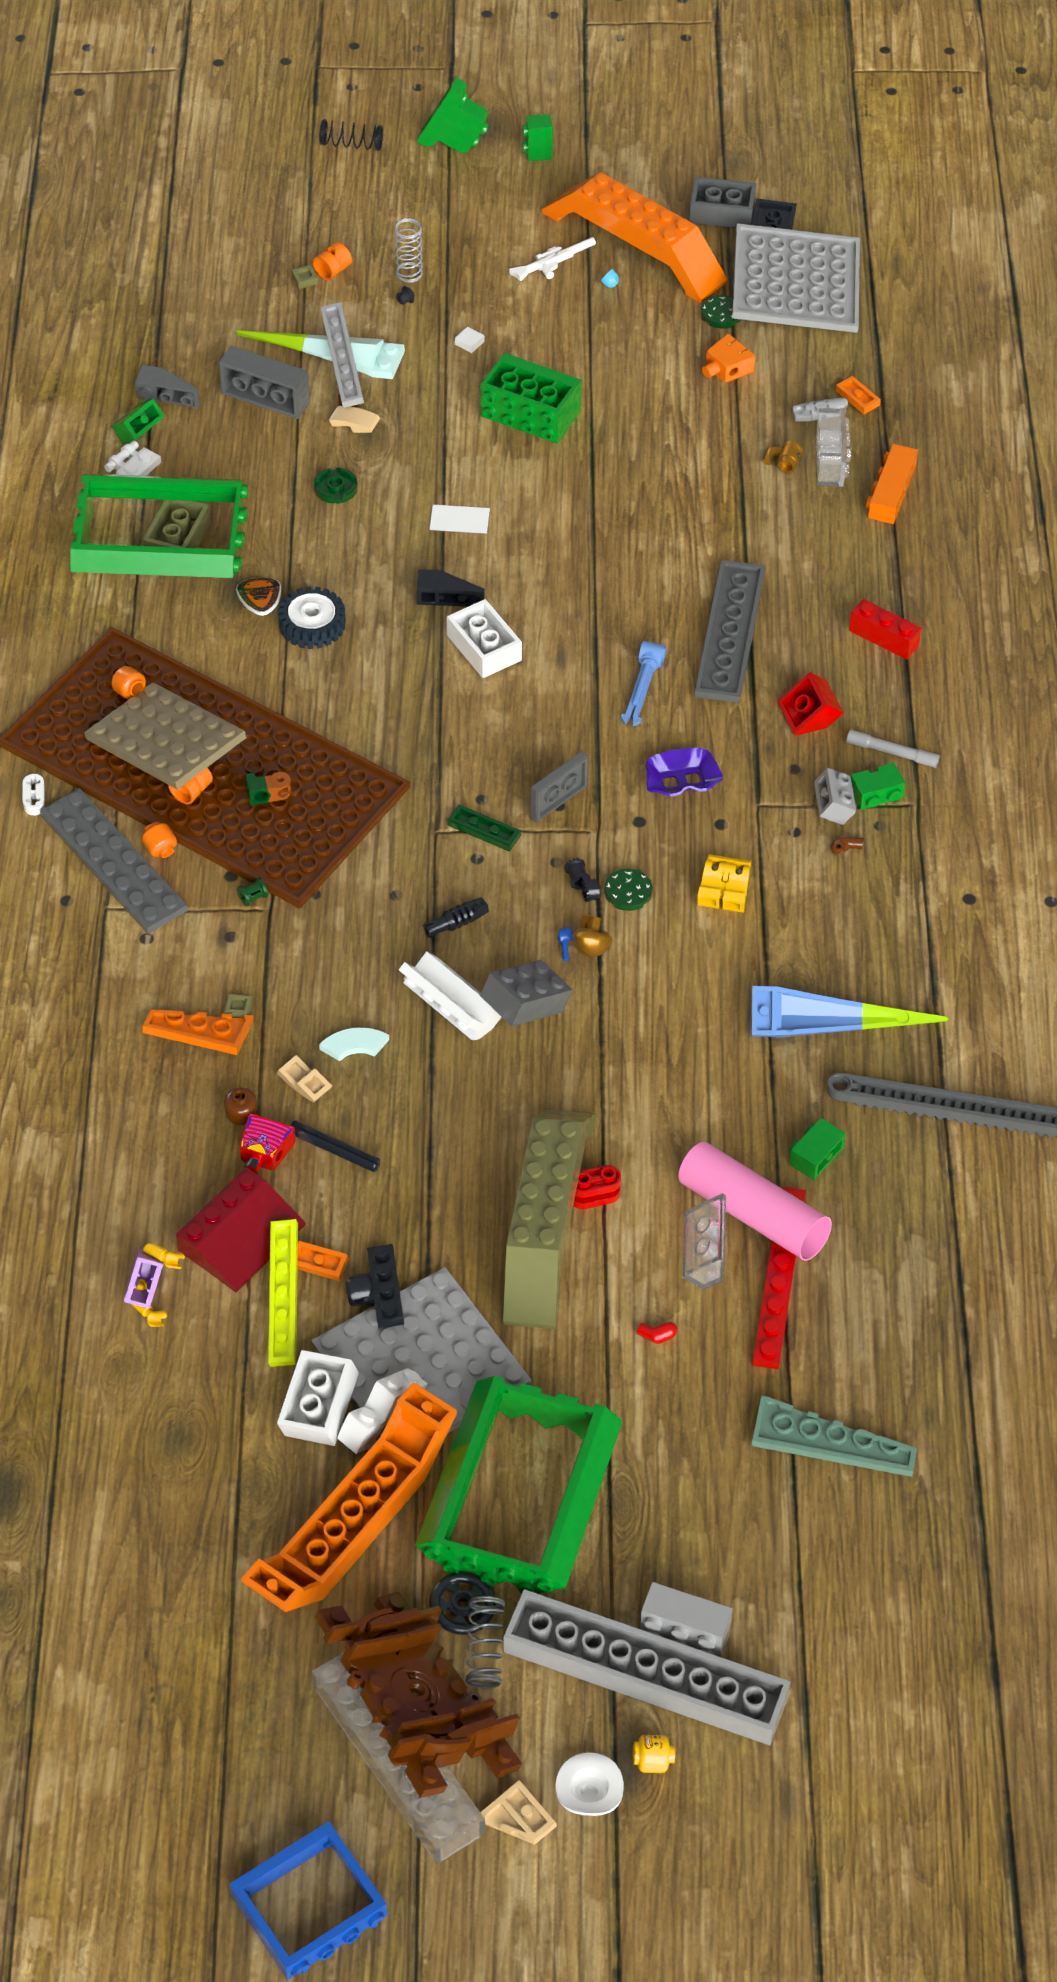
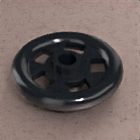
M469 1572L451 1573L436 1583L430 1594L429 1606L430 1608L440 1606L442 1609L437 1624L440 1623L444 1630L453 1634L468 1635V1630L476 1626L471 1622L466 1623L464 1617H468L472 1612L476 1611L469 1606V1600L477 1596L495 1597L490 1585L481 1581V1577ZM460 1583L472 1585L471 1592L463 1589L459 1590ZM445 1590L453 1593L449 1601L441 1598ZM485 1601V1606L496 1605V1602ZM465 1602L468 1606L462 1608L458 1606V1603ZM447 1609H450L456 1615L452 1621L444 1614ZM476 1613L477 1620L474 1622L478 1624L490 1623L494 1614ZM475 1628L471 1630L470 1634L476 1633L482 1630L483 1628Z

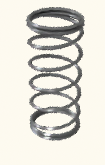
M493 1596L473 1597L469 1600V1606L476 1611L472 1612L468 1619L476 1626L468 1630V1635L475 1641L471 1642L467 1649L474 1656L470 1657L466 1664L474 1671L466 1675V1683L477 1688L498 1687L502 1684V1679L493 1674L501 1673V1669H478L471 1666L469 1661L477 1657L500 1659L503 1655L499 1653L478 1654L470 1650V1646L477 1642L501 1644L503 1640L499 1638L479 1639L472 1636L470 1632L478 1627L502 1629L504 1625L499 1623L478 1624L471 1620V1616L479 1612L503 1614L505 1611L502 1608L505 1607V1602L501 1598ZM487 1601L496 1602L499 1605L483 1606L474 1603ZM474 1679H489V1680H494V1681H496V1682L482 1683V1682H474V1681H471V1680H474Z

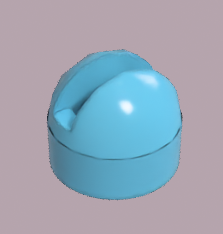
M611 269L601 279V282L605 286L613 288L618 284L619 277Z

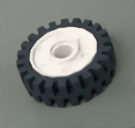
M311 586L306 587V591L299 588L297 589V594L294 591L290 592L289 597L285 596L283 598V602L280 603L278 609L281 634L287 641L290 640L292 645L295 646L298 643L300 648H304L305 645H308V649H313V645H317V648H323V643L326 646L331 645V640L336 642L338 636L341 637L343 630H345L346 614L342 599L337 597L336 593H330L329 589L324 588L321 591V587H315V590H312Z

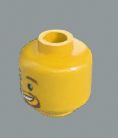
M644 1734L640 1736L638 1742L634 1741L633 1765H637L638 1769L643 1773H665L669 1763H674L675 1746H669V1740L664 1735Z

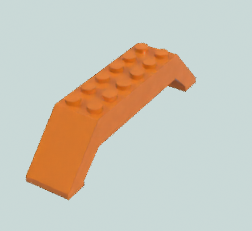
M602 172L567 189L542 209L544 215L557 222L567 214L575 212L667 264L683 286L685 295L700 304L727 283L728 279L697 225Z
M413 1382L397 1400V1405L376 1443L279 1554L264 1560L258 1558L241 1578V1582L285 1612L323 1600L425 1482L456 1417L457 1410Z

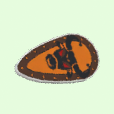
M255 577L240 582L236 587V593L248 610L257 615H267L275 609L280 600L281 584L273 578Z

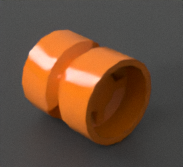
M339 242L333 243L313 259L314 270L322 279L327 281L332 280L352 263V256L349 250Z
M206 768L178 790L170 785L168 787L178 801L184 804H191L212 782L213 777L209 769Z

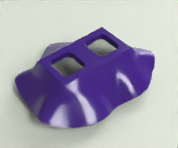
M674 749L650 757L645 764L647 790L667 796H678L684 790L707 791L723 780V775L716 760L706 749ZM698 774L701 782L689 784L686 775ZM674 777L678 786L667 788L664 785L663 779Z

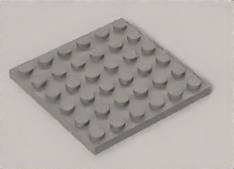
M737 223L732 318L857 333L859 327L860 238Z
M446 1267L400 1291L404 1325L378 1329L375 1306L311 1340V1346L316 1353L353 1361L359 1374L350 1400L357 1409L366 1405L377 1380L407 1368L417 1372L420 1378L428 1383L425 1390L457 1410L456 1417L448 1433L460 1426L477 1380L498 1376L505 1378L504 1383L519 1387L523 1383L532 1386L530 1377ZM384 1427L383 1430L380 1432L378 1438L381 1437V1435H382V1433H383L385 1427Z

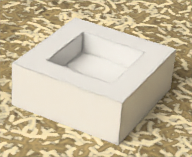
M466 327L455 337V345L470 353H473L484 342V335L469 327Z

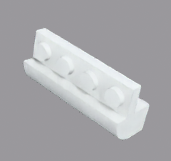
M426 951L415 967L405 962L400 967L399 971L405 975L403 983L471 1040L482 1038L501 1019V1016L480 997L481 992L437 956Z

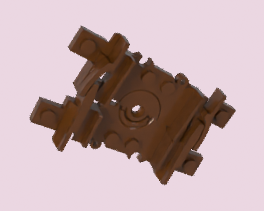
M398 1591L378 1597L374 1603L378 1611L369 1613L355 1622L350 1620L342 1605L318 1610L315 1618L325 1633L323 1637L325 1643L346 1641L341 1663L345 1670L350 1673L347 1684L353 1689L361 1688L360 1695L373 1716L372 1724L381 1723L385 1726L379 1736L386 1739L391 1747L388 1752L390 1761L395 1766L407 1765L405 1773L420 1798L444 1793L448 1785L438 1768L458 1764L465 1752L471 1759L481 1756L496 1778L519 1770L522 1762L505 1739L514 1735L520 1717L518 1714H513L497 1720L499 1717L493 1710V1706L496 1703L494 1698L482 1701L481 1696L476 1692H471L468 1695V1687L452 1666L453 1660L439 1657L444 1647L436 1644L434 1640L442 1628L440 1623L437 1624L442 1611L440 1606L421 1611L417 1607L411 1609Z

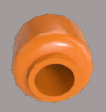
M131 666L119 668L114 673L111 681L114 691L127 700L137 696L136 694L139 692L142 693L146 687L144 675Z
M159 822L149 824L143 830L144 834L142 835V842L149 854L156 858H167L172 855L177 839L170 827L165 823Z

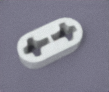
M30 774L23 779L22 801L24 811L29 815H39L40 810L45 808L44 780L38 774ZM33 784H36V790L31 789ZM32 799H36V805H32Z

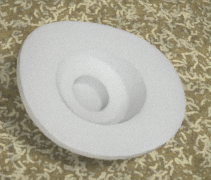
M598 1753L575 1755L568 1759L558 1772L556 1796L560 1804L570 1812L592 1816L604 1815L613 1811L623 1797L624 1783L622 1774L618 1766L604 1755Z

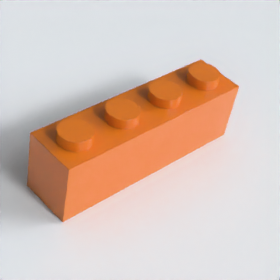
M893 444L890 452L886 451L883 460L884 467L880 466L877 479L879 481H874L872 488L873 496L869 495L866 503V508L869 509V519L894 524L916 467L918 449Z

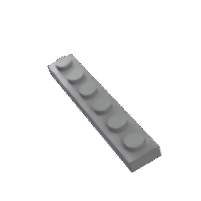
M339 302L321 307V312L343 408L362 404L364 399L342 304Z

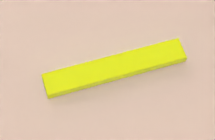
M296 1219L271 1221L268 1364L270 1367L296 1365L298 1222Z

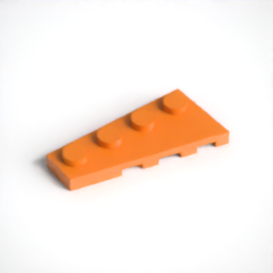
M151 1009L142 1027L145 1034L238 1055L253 1024V1015H244V1018H232V1014L222 1013L221 1017L207 1016L206 1012L184 1015L183 1011Z

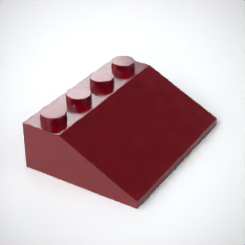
M246 1167L176 1233L178 1251L237 1293L270 1260L271 1221L296 1219L298 1222V1232L306 1224L264 1179Z

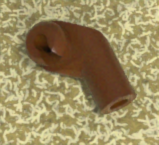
M841 835L831 843L830 849L835 855H841L850 848L862 850L864 838Z

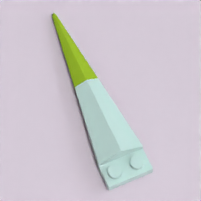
M236 330V335L288 347L332 361L328 339L325 335ZM349 337L357 371L376 378H394L405 352L403 344L384 343L383 339Z

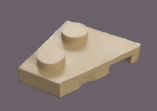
M520 1780L476 1815L480 1823L534 1845L557 1826L553 1818Z

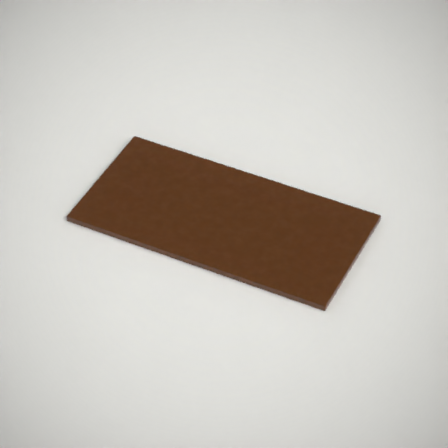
M113 627L0 737L1 748L73 787L80 788L86 794L146 826L153 822L167 824L175 835L177 843L251 883L260 877L269 893L299 909L410 788L408 780ZM131 666L144 675L146 686L155 683L245 731L246 739L207 767L212 774L213 780L191 804H184L178 801L170 792L168 784L86 739L85 731L128 701L112 688L111 681L113 675L119 668ZM276 772H285L290 776L291 794L287 799L250 806L246 791L245 774L255 773L256 777L272 776Z

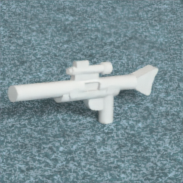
M593 237L588 238L561 250V247L556 248L554 246L543 254H537L535 257L537 261L526 266L510 268V275L522 281L529 273L542 270L547 279H552L554 277L553 270L558 268V263L573 257V254L595 245V239Z

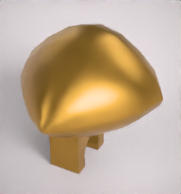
M583 915L580 928L572 935L573 942L584 955L590 958L600 956L611 947L612 938L606 931L599 932L601 918Z

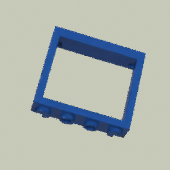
M329 1821L229 1884L231 1897L287 1980L300 1972L306 1973L310 1965L319 1959L321 1961L328 1959L334 1954L336 1948L344 1943L350 1944L354 1942L361 1932L369 1927H377L378 1922L387 1916L386 1902ZM329 1846H332L371 1904L291 1956H288L249 1897Z

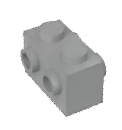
M826 768L814 781L819 816L844 825L856 812L851 777L845 773Z

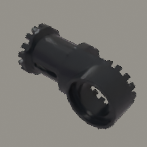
M573 858V861L569 860L564 865V869L571 878V887L582 891L585 902L599 900L600 892L597 881L591 879L590 875L586 873L584 860L576 858V860Z

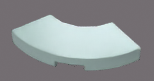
M350 1028L327 1037L319 1044V1048L338 1061L356 1053H366L375 1056L389 1041V1035L371 1028Z

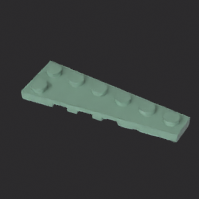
M761 1395L752 1446L912 1477L917 1448L883 1436L874 1435L863 1429L854 1430L845 1427L842 1422L836 1420L831 1422L819 1418V1414L810 1411L805 1413L793 1409V1405Z

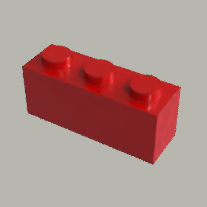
M862 599L851 612L849 631L907 660L919 647L921 627Z

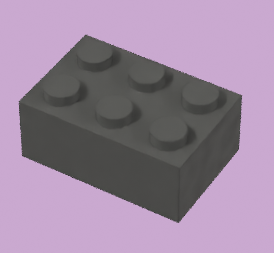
M695 177L690 205V222L735 228L737 223L751 225L757 183Z
M537 960L491 972L480 997L510 1026H516L562 1013L573 989L565 983L564 979L552 971L548 964L542 960Z

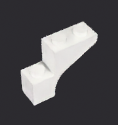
M409 1368L377 1380L366 1405L348 1413L337 1439L355 1454L371 1448L380 1432L387 1425L397 1405V1400L414 1382L425 1389L428 1383L420 1378L417 1372Z

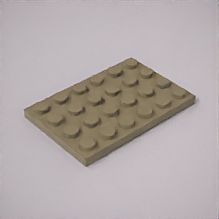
M155 683L146 686L143 692H139L136 694L137 696L130 698L84 732L88 741L177 790L246 739L245 731Z

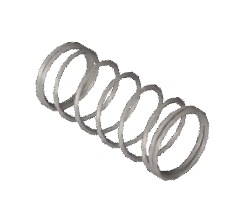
M406 218L398 221L395 225V239L397 240L395 243L397 248L395 253L397 256L396 264L398 265L396 276L404 282H415L423 275L421 253L422 228L417 220ZM403 222H411L418 226L419 231L416 232L412 229L397 231V227ZM404 230H410L415 232L416 234L411 236H405L400 234L399 232ZM402 239H412L413 241H410V242H402V241H400V240H402ZM416 241L419 244L417 247L401 246L398 248L397 246L398 242L408 244ZM404 247L414 248V249H412V250H407V251H406V250H401V248H404ZM398 250L402 252H411L417 250L419 254L417 256L412 254H403L398 256L397 252ZM406 255L413 256L410 259H403L401 257ZM417 258L419 260L418 263L405 262L400 265L398 264V259L408 261ZM400 268H419L417 273L409 276L398 272ZM421 271L420 275H419L417 278H414V279H404V278H402V277H413V276L417 275V274Z

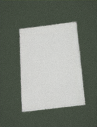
M433 505L429 530L487 534L490 508Z

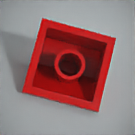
M811 672L777 701L796 736L828 728L843 714L827 680Z

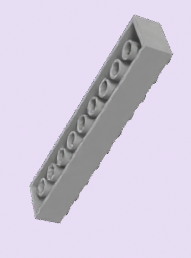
M525 1589L504 1635L505 1653L770 1746L789 1697L791 1681Z

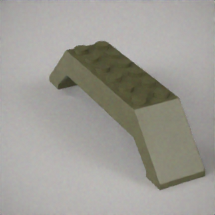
M545 1109L532 1119L506 1245L504 1325L556 1329L560 1309L559 1298L563 1256L585 1143L588 1137H593L596 1113Z

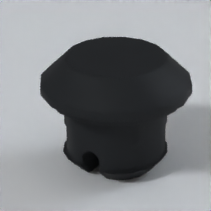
M403 286L402 291L397 293L396 298L400 304L404 305L408 302L413 303L415 296L411 288Z

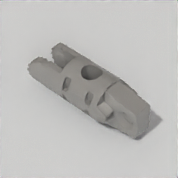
M834 398L793 406L792 415L794 421H815L844 416L848 400L845 398Z

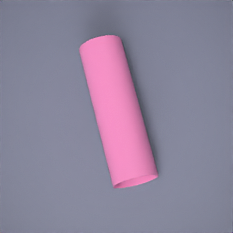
M700 1142L684 1158L679 1170V1181L681 1184L804 1261L810 1260L825 1245L832 1227L829 1217L708 1142Z

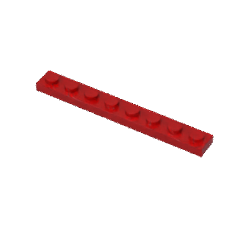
M781 1186L782 1189L805 1202L806 1190ZM773 1241L770 1250L753 1366L779 1369L796 1255Z

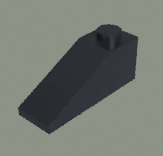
M418 569L417 605L469 607L485 599V589L441 570Z

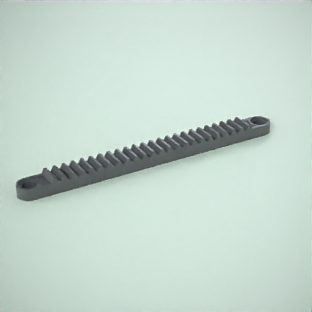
M846 1073L831 1075L827 1083V1093L831 1098L856 1103L858 1107L867 1105L871 1109L873 1106H876L878 1110L886 1108L888 1112L892 1110H897L898 1113L906 1111L908 1115L917 1113L919 1117L925 1114L928 1118L936 1116L938 1120L947 1118L951 1122L956 1119L958 1123L967 1121L968 1125L977 1123L981 1127L986 1124L988 1128L997 1126L999 1130L1005 1127L1008 1131H1013L1014 1129H1017L1019 1133L1027 1131L1029 1135L1035 1132L1039 1136L1047 1134L1049 1138L1057 1136L1056 1107ZM835 1083H843L847 1088L836 1090L833 1085Z

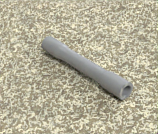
M852 729L848 733L847 743L875 749L937 768L940 759L939 754L875 738L869 734Z

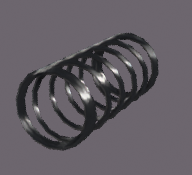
M322 119L319 143L325 146L331 137L332 143L336 147L342 137L343 145L347 148L353 137V144L356 149L361 146L362 140H364V146L369 150L374 140L375 150L380 151L383 141V127L378 125L376 129V124L374 125L371 144L367 148L365 141L366 124L364 123L359 146L356 147L354 136L355 123L353 122L351 137L346 146L344 142V121H342L340 137L335 145L333 139V120H331L330 133L326 142L328 123L326 119Z

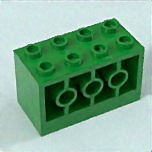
M503 353L481 383V417L558 444L581 412L582 380Z

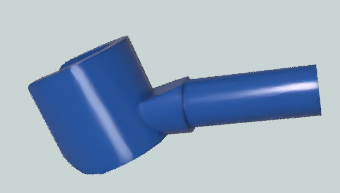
M570 927L560 929L558 932V942L562 947L563 961L569 960L567 942L573 941V933Z

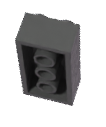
M231 346L219 361L221 390L224 395L296 419L300 418L310 404L307 370Z

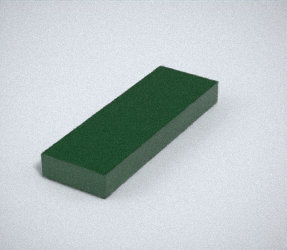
M460 804L447 820L448 826L509 852L521 837V830Z

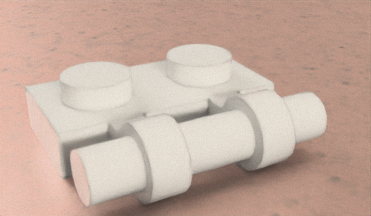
M132 441L130 444H125L117 455L111 456L104 468L107 472H111L113 469L117 470L116 475L147 476L161 463V456L145 447L137 452L136 449L139 447V444L136 441ZM126 458L130 459L126 463L123 462Z

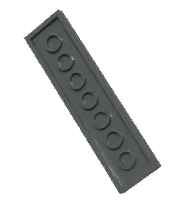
M721 560L695 688V697L740 703L766 566Z
M80 788L40 810L41 817L147 934L188 911L187 904Z

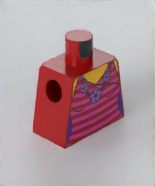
M250 1113L240 1143L241 1160L246 1162L243 1169L247 1167L255 1174H258L261 1167L275 1170L296 1142L295 1127Z

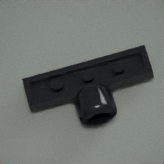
M393 1244L367 1248L370 1266L369 1273L349 1275L345 1280L348 1303L353 1307L373 1303L376 1310L378 1329L404 1325Z

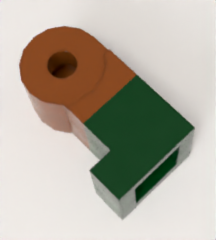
M276 772L272 776L256 777L255 773L245 774L246 791L250 806L284 800L291 794V778L285 772Z

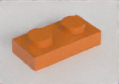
M851 376L836 384V392L847 399L863 415L880 406L881 399L855 377Z
M302 1241L298 1242L297 1270L336 1281L341 1280L349 1260L348 1254Z

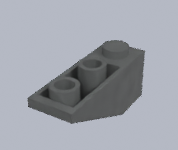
M142 365L135 381L137 398L147 400L153 398L159 402L199 408V389L164 368Z

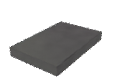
M581 751L531 787L530 819L535 823L587 787L588 755L585 752Z

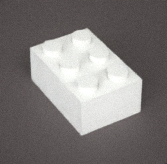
M486 599L447 616V636L482 678L522 661V641Z
M301 1350L277 1422L285 1436L335 1446L359 1374L352 1360Z

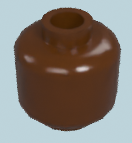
M242 1087L235 1088L225 1096V1114L230 1122L236 1125H245L250 1113L257 1115V1099L251 1090Z

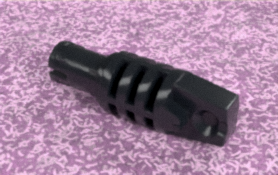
M482 897L463 902L455 908H450L449 911H444L439 918L424 923V931L429 938L446 930L454 931L456 927L461 928L463 925H468L469 922L472 923L488 913V904Z

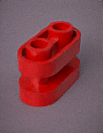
M605 1165L580 1171L573 1206L578 1209H589L617 1201L620 1197L621 1184L619 1169L611 1165Z

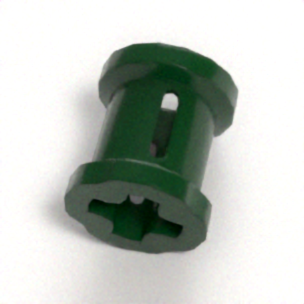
M260 877L245 887H237L238 896L245 907L249 906L256 899L268 897L267 887Z

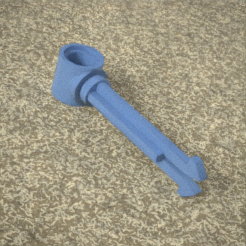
M648 641L642 642L638 659L641 669L626 714H621V720L625 725L630 720L633 710V726L641 723L642 718L639 715L653 672L658 667L662 668L666 645Z

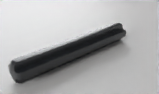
M294 1120L290 1125L295 1127L296 1137L369 1171L376 1172L380 1166L379 1158L297 1120Z

